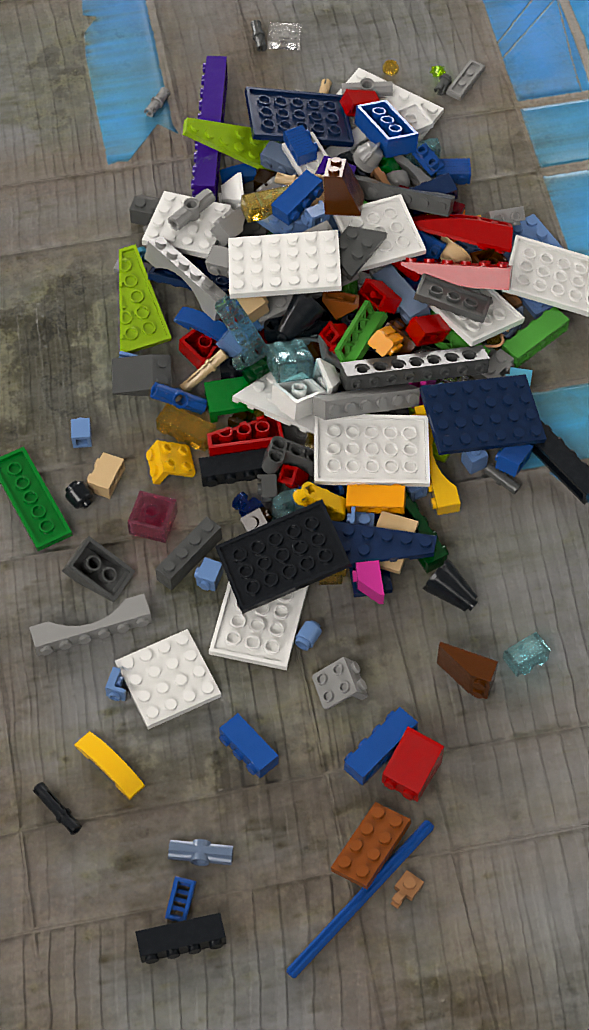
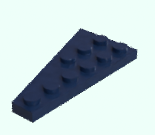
M332 521L352 566L349 568L355 567L356 562L379 560V562H397L398 559L405 558L412 560L434 557L437 536Z

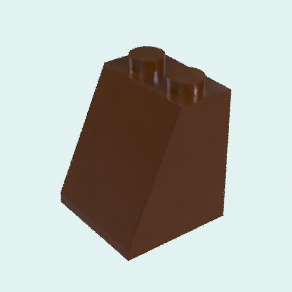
M339 157L328 158L324 173L325 215L361 216L365 194L346 159Z

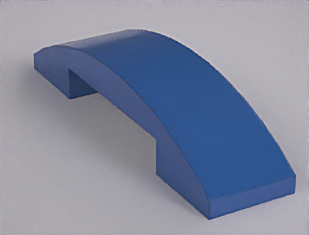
M182 307L173 321L188 330L192 327L216 341L231 328L220 320L213 321L206 313L189 307Z

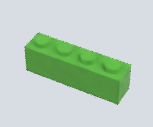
M556 307L546 310L538 319L532 320L526 328L520 329L514 337L505 340L502 350L514 358V368H518L566 332L570 319Z

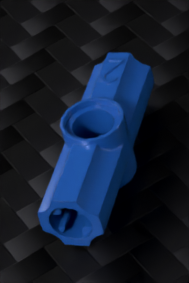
M155 382L151 388V398L174 405L179 409L202 414L207 407V399L184 392L180 388H173ZM182 395L181 400L176 402L177 396Z

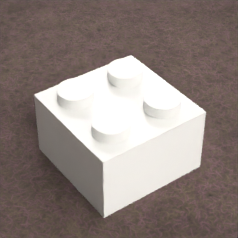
M301 371L273 383L271 402L292 420L296 421L312 414L313 396L324 395L326 390Z

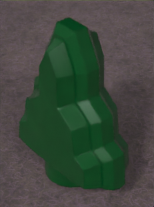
M273 352L242 371L243 377L249 384L276 368Z

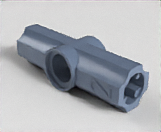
M195 839L193 842L170 840L168 859L190 861L197 866H207L209 863L232 865L234 848L230 845L212 844L204 839Z

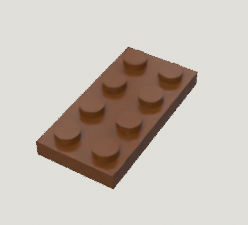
M375 802L331 866V871L368 890L411 825V819Z

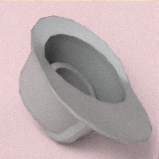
M368 141L362 146H358L353 153L354 163L363 172L372 173L373 169L379 166L383 158V152L379 147L380 142L375 144Z

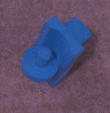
M426 143L419 146L416 152L412 153V156L430 177L445 167Z
M418 230L426 248V254L438 260L446 243L433 237L434 235Z

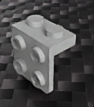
M342 657L313 674L312 679L324 709L329 710L351 696L360 700L368 697L367 685L360 676L359 672L361 670L357 662Z

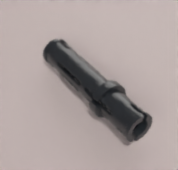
M43 782L38 783L34 787L33 792L52 811L58 823H62L71 835L78 833L82 825L72 816L71 810L65 808Z

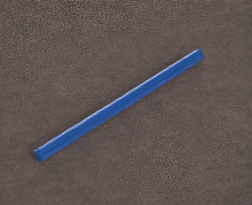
M425 820L384 864L368 890L362 887L292 962L286 971L290 977L296 978L432 832L434 825L430 821Z

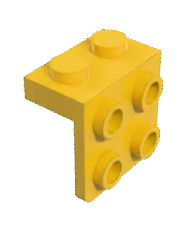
M156 440L146 452L153 484L160 485L168 474L184 477H194L196 474L190 447L186 444Z

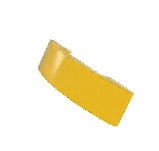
M90 731L74 744L87 759L90 758L115 783L116 787L129 800L145 787L134 771L106 743Z

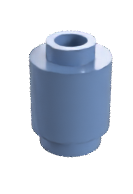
M313 620L305 621L295 637L296 646L305 651L312 648L322 633L320 625Z

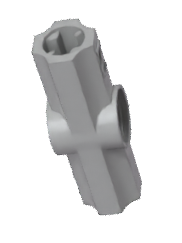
M364 78L357 83H341L342 95L346 89L375 91L377 96H393L392 81L374 82L370 78Z
M207 188L194 198L185 199L184 206L168 218V223L172 229L180 230L190 221L198 220L200 213L216 200L212 191Z

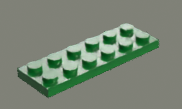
M25 447L1 456L0 484L36 550L39 552L73 536L71 529Z

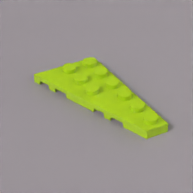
M188 117L184 120L182 135L256 169L261 168L273 171L266 169L260 164V153L269 141L253 139L251 127Z
M136 244L119 249L120 351L134 353L172 340Z

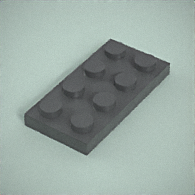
M423 273L414 299L421 303L435 306L438 309L452 312L455 315L469 318L472 321L484 323L492 297Z

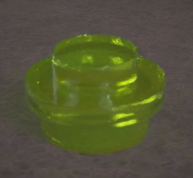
M431 66L430 73L433 74V77H440V75L446 73L445 66Z

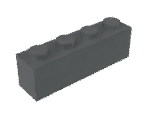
M206 516L155 568L157 581L172 591L222 539L221 526Z

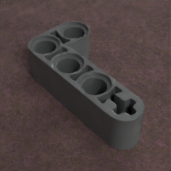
M275 436L265 451L262 469L267 474H276L281 464L299 467L314 477V449L283 437Z

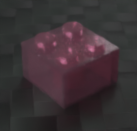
M139 491L127 522L129 534L166 543L178 512L176 499Z

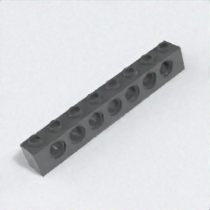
M483 345L348 361L341 362L339 378L345 391L484 374L488 373L490 358Z

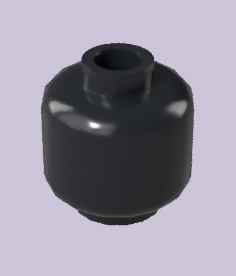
M75 480L65 489V498L75 509L81 507L85 509L93 502L91 500L93 491L84 481L77 482Z

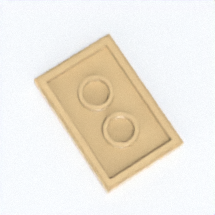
M382 511L376 527L416 533L419 521ZM398 559L397 562H379L380 569L400 574L405 559Z

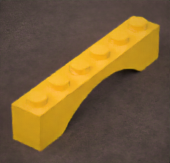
M424 405L415 406L414 414L411 415H427ZM428 421L430 487H428V492H432L433 498H431L432 509H436L437 515L459 512L460 500L457 487L441 473L435 462L432 449L434 438Z

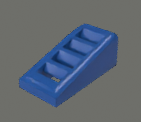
M175 876L165 919L176 922L187 920L196 881ZM178 886H187L190 887L189 891L178 889ZM176 893L188 895L187 899L178 898ZM174 901L186 904L185 908L173 905ZM172 909L184 912L183 916L171 914Z

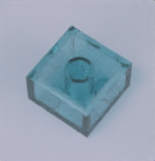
M295 339L289 342L267 344V365L276 383L313 378L314 358L304 340Z

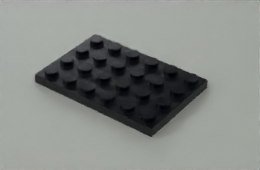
M322 499L215 546L242 614L352 567Z

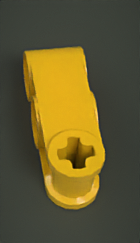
M305 482L301 489H297L293 493V499L298 505L305 507L322 499L331 520L342 521L345 519L346 498L321 488L312 482Z

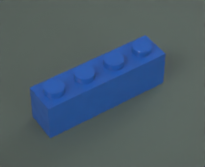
M401 707L396 711H391L387 715L386 721L382 725L378 724L372 731V735L368 739L364 738L358 745V749L346 756L344 759V770L363 786L392 757L407 727L409 726L417 731L418 722Z

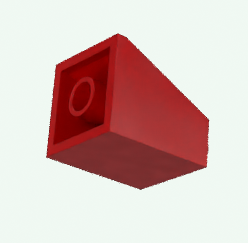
M408 726L382 774V783L390 790H397L406 799H413L418 802L442 763L444 746Z

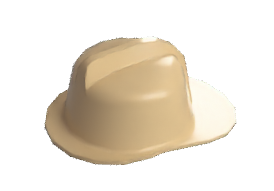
M441 236V241L446 243L440 255L441 261L445 259L458 263L460 261H471L472 263L470 255L464 248L455 244L449 238Z

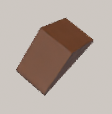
M340 291L323 292L322 302L337 320L358 308L359 295Z

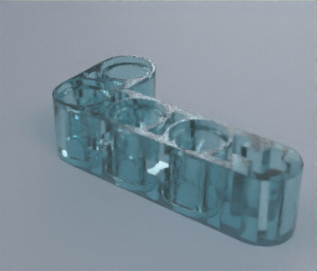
M229 294L219 299L215 304V310L242 350V352L233 357L232 365L236 370L243 371L265 357L268 353V347L237 299H230Z

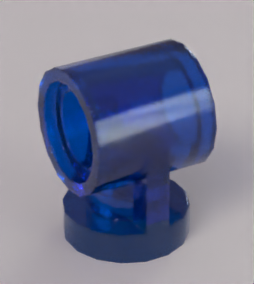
M244 492L239 493L232 502V507L236 510L239 509L241 517L260 507H264V505L255 497L247 500L248 495Z

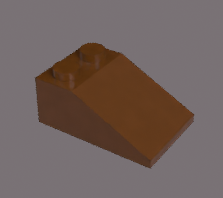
M440 642L437 664L466 692L475 698L487 699L495 680L498 661Z

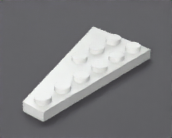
M274 370L232 396V401L235 403H244L251 410H260L264 412L265 416L288 426H291V424L297 426L302 432L306 433L308 431L314 434V415L310 414L294 421L271 402L273 383L278 381L277 373Z

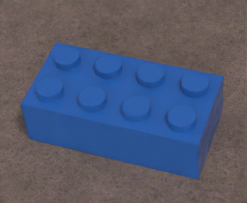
M387 100L356 105L354 123L371 142L375 144L381 143L379 147L386 158L416 152L419 133Z

